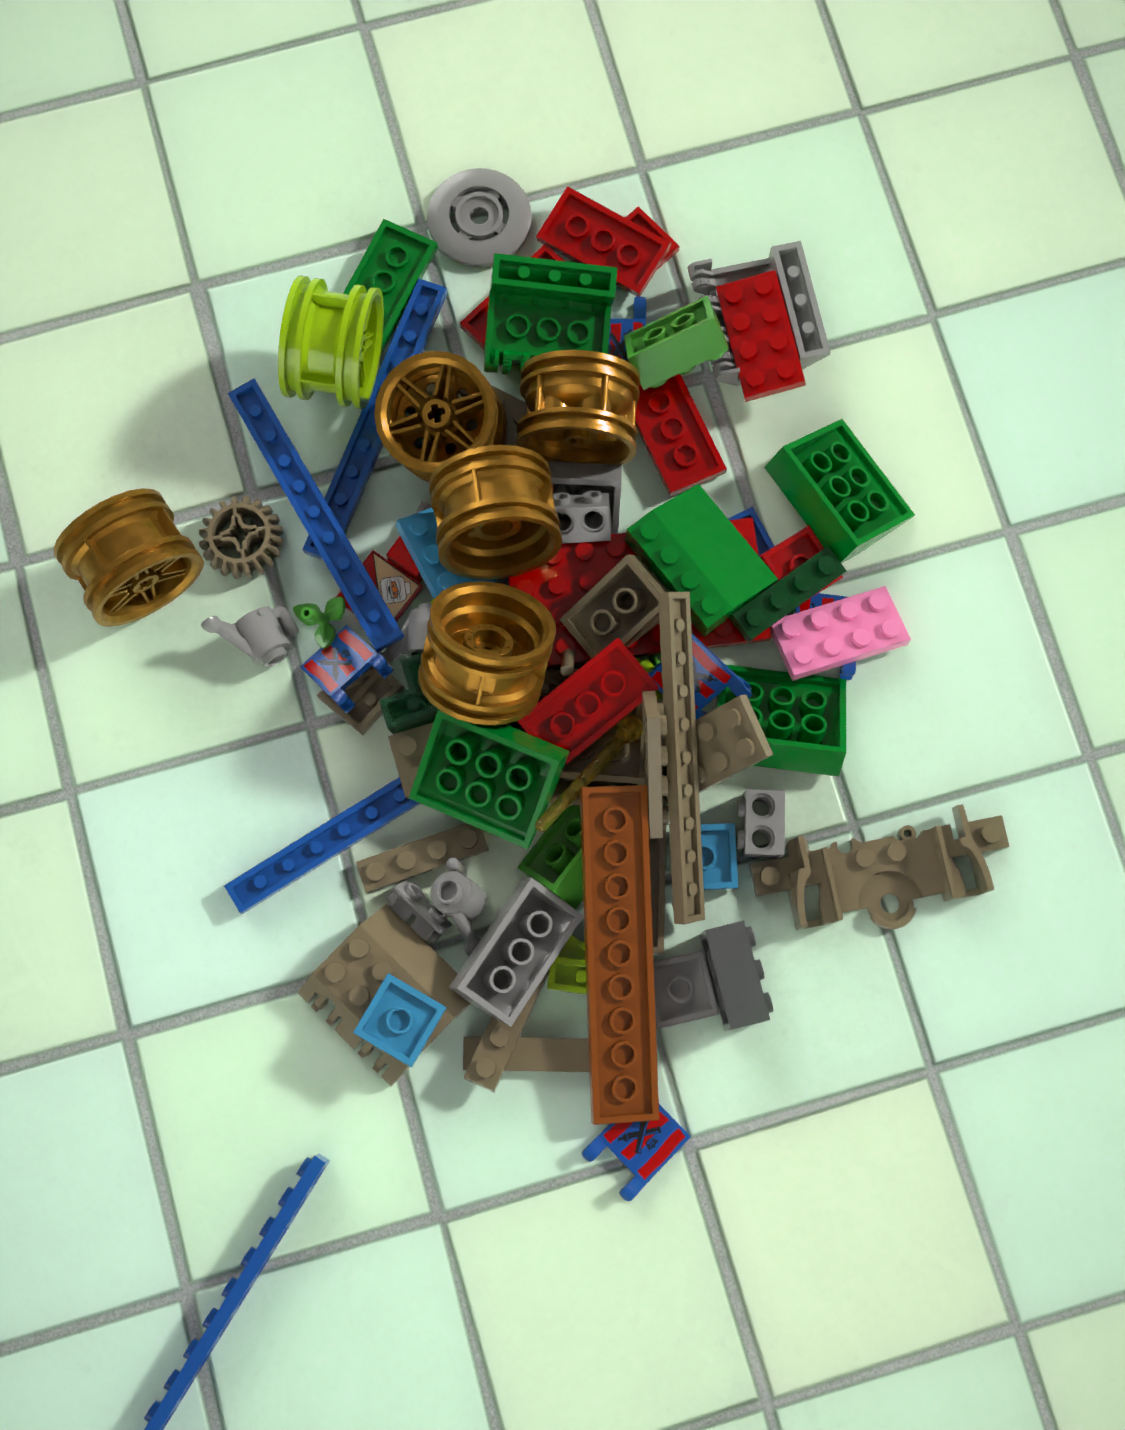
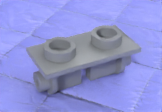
M407 880L396 885L393 888L394 891L386 898L390 903L389 907L404 921H407L412 914L417 917L410 927L425 942L429 940L434 944L442 936L441 933L453 925L447 919L446 914L439 911L424 897L423 891L417 885L409 883Z

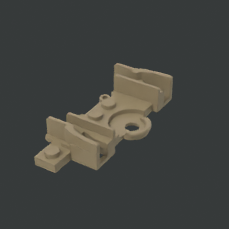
M963 804L956 805L952 808L959 837L956 840L953 838L950 824L938 825L931 829L923 830L917 838H915V829L912 826L906 825L899 829L897 833L898 839L892 836L860 843L852 838L849 840L851 850L846 854L838 850L837 842H833L829 849L824 847L819 850L810 851L807 840L803 835H800L787 842L788 857L749 865L755 896L787 891L796 930L837 923L843 920L842 913L866 908L871 921L879 927L898 929L907 925L916 913L917 908H914L912 899L942 894L945 902L985 894L994 890L990 871L982 853L1010 847L1003 817L1000 815L968 822ZM904 831L909 833V837L904 835ZM969 857L976 889L966 890L963 878L952 860L953 858ZM818 885L821 918L807 921L804 907L805 887ZM886 894L894 895L899 901V907L894 913H887L881 908L880 901Z

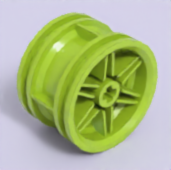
M300 275L296 277L285 303L278 346V380L283 396L292 398L297 394L301 400H309L315 391L336 394L340 406L348 407L353 402L356 409L363 410L366 408L376 381L383 338L384 303L380 288L371 287L367 292L364 285H354L348 295L329 292L324 279L313 278L311 281L308 276Z

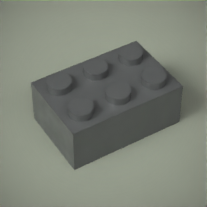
M743 920L704 930L700 934V939L705 951L724 1031L770 1020L769 1013L773 1012V1004L769 993H763L760 980L765 979L760 959L754 960L752 947L756 946L752 928L746 927Z

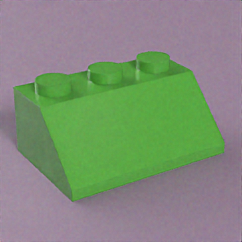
M708 295L624 335L627 358L630 364L639 371L640 384L643 390L649 387H660L666 383L667 379L677 374H687L696 365L704 361L717 360L724 352L729 350L725 335Z
M566 805L517 868L529 878L535 879L575 910L583 901L580 806Z

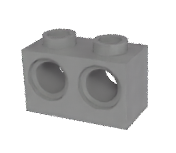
M587 491L583 495H570L564 492L553 494L556 513H565L570 517L567 520H559L562 543L611 541L609 493ZM591 511H596L600 513L601 516L598 518H590L586 514Z
M746 789L743 797L737 798V817H742V830H737L736 848L742 849V858H782L785 853V791ZM754 801H763L768 807V814L765 816L755 814L752 809V803ZM756 832L763 833L768 839L767 847H756L752 842V834Z

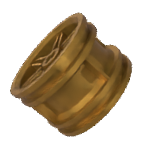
M429 351L416 354L402 361L388 374L376 398L374 417L377 433L383 446L393 458L423 481L429 482L434 470L442 462L456 454L473 448L505 444L507 436L505 408L486 377L474 364L462 356L443 351ZM430 384H435L433 396L427 394L426 389ZM460 390L468 392V396L457 399V394ZM408 408L417 410V413L408 417L405 416ZM441 411L443 413L441 415L442 421L437 423L434 419L437 418V412ZM470 420L477 421V427L473 431L467 430ZM418 438H424L421 449L415 447V441ZM455 444L457 447L455 453L447 454L445 451L446 447Z
M512 445L483 446L456 454L442 462L434 470L429 479V493L431 496V507L436 515L438 557L442 566L449 572L471 579H504L533 571L545 565L556 556L561 549L562 535L553 499L554 489L548 462L540 454L531 449Z
M146 488L129 490L114 495L86 510L62 531L53 549L54 556L62 565L65 574L70 579L78 580L85 590L83 595L84 604L92 612L94 620L99 625L106 627L128 624L158 611L185 592L198 578L204 567V560L199 552L195 550L196 548L188 537L181 535L175 526L174 514L160 492Z
M486 581L465 582L443 590L435 597L430 608L424 650L421 655V664L418 671V682L423 694L431 704L442 712L473 724L502 725L518 721L529 715L538 704L556 635L555 621L551 613L540 601L530 594L501 583Z

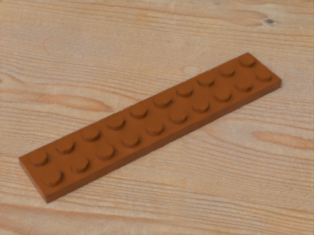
M647 785L579 787L591 1123L598 1125L659 1120Z

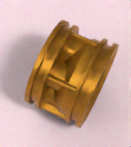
M586 350L547 352L534 356L523 364L520 393L525 399L527 414L518 421L516 446L531 449L540 454L546 461L623 465L634 458L636 455L635 441L637 439V429L635 427L636 403L639 400L640 373L632 364L609 354Z

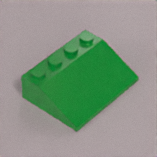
M843 419L783 446L764 467L807 526L811 527L824 548L828 546L841 564L858 555L915 516Z
M699 484L651 510L627 528L624 541L637 556H640L668 590L670 592H690L691 622L703 637L778 581V578Z
M726 665L750 685L752 695L748 698L773 752L772 756L753 766L839 777L846 756V679L810 675L792 681L788 672ZM728 686L717 695L716 708L736 698V695Z
M438 710L409 799L528 850L559 782L570 751L506 724H473L456 719Z

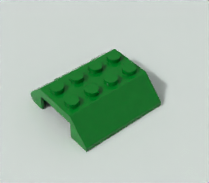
M494 253L488 301L484 372L497 373L498 365H502V374H509L512 363L520 364L521 372L522 366L527 360L552 351L586 350L608 354L611 306L616 294L617 267Z

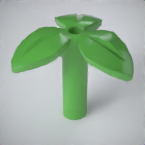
M343 597L330 599L326 603L324 613L320 611L316 604L312 603L299 604L293 607L296 617L305 625L319 624L314 635L317 644L322 649L328 648L335 639L336 629L329 622L330 620L338 621L342 619L345 613V600Z

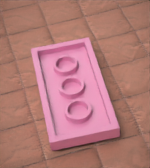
M886 586L785 616L770 627L772 637L792 681L906 646L911 640Z

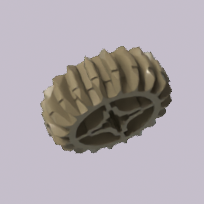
M246 495L241 503L234 496L231 498L230 505H226L224 501L220 500L219 505L221 509L217 511L214 508H210L209 512L213 517L212 519L203 518L202 522L207 528L199 530V535L204 538L199 542V546L202 550H206L203 553V557L206 561H211L210 566L212 569L217 570L220 568L221 574L225 577L232 572L234 579L239 580L242 572H244L247 579H251L252 571L255 569L260 575H263L264 570L261 566L266 564L268 567H273L274 563L270 557H280L281 553L276 547L284 545L283 538L279 537L284 533V529L278 525L280 522L278 515L272 514L273 510L269 505L262 507L263 503L258 498L252 504L250 498ZM243 517L254 518L265 526L246 525ZM231 521L230 527L227 530L221 532L222 529ZM241 529L246 534L244 536L245 540L242 541L243 548L237 541L239 539L238 536L241 535ZM263 543L261 547L254 554H252L253 548L256 545ZM219 549L237 550L240 558L227 557Z

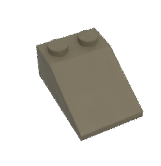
M626 555L559 620L587 654L593 658L617 637L628 648L659 624L658 593L670 591L640 556Z

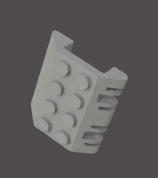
M801 241L772 246L769 257L766 259L711 269L712 259L697 261L688 265L687 269L690 281H692L693 291L704 294V296L698 297L696 301L708 295L729 348L719 359L711 361V365H714L712 369L715 381L736 386L741 385L738 375L740 374V368H736L716 286L776 270L802 370L830 355V348Z

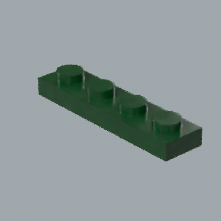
M827 546L737 610L729 619L747 643H749L835 581L847 570Z

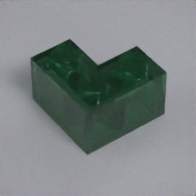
M423 652L400 660L409 689L379 700L387 729L392 734L433 723L439 710L426 698L418 682V671Z

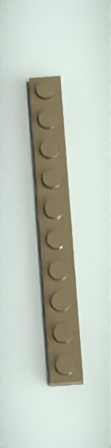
M690 592L658 593V612L660 620L664 715H666L667 720L665 746L667 747L668 758L666 776L668 780L672 907L674 924H689L705 920Z

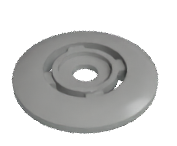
M484 168L464 170L446 179L434 192L427 212L428 229L433 241L437 242L439 250L458 263L476 267L493 265L494 253L514 255L525 243L530 232L532 219L528 197L520 185L501 172ZM501 202H504L508 209L509 218L507 224L503 223ZM477 209L486 211L489 216L488 220L483 224L472 222L470 216L473 211ZM455 211L456 224L460 230L459 233L455 231L450 222V212Z

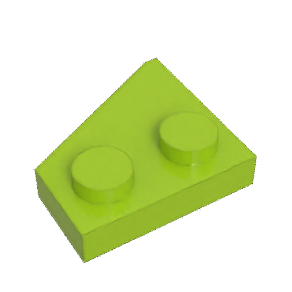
M571 935L550 967L547 990L587 995L585 943Z

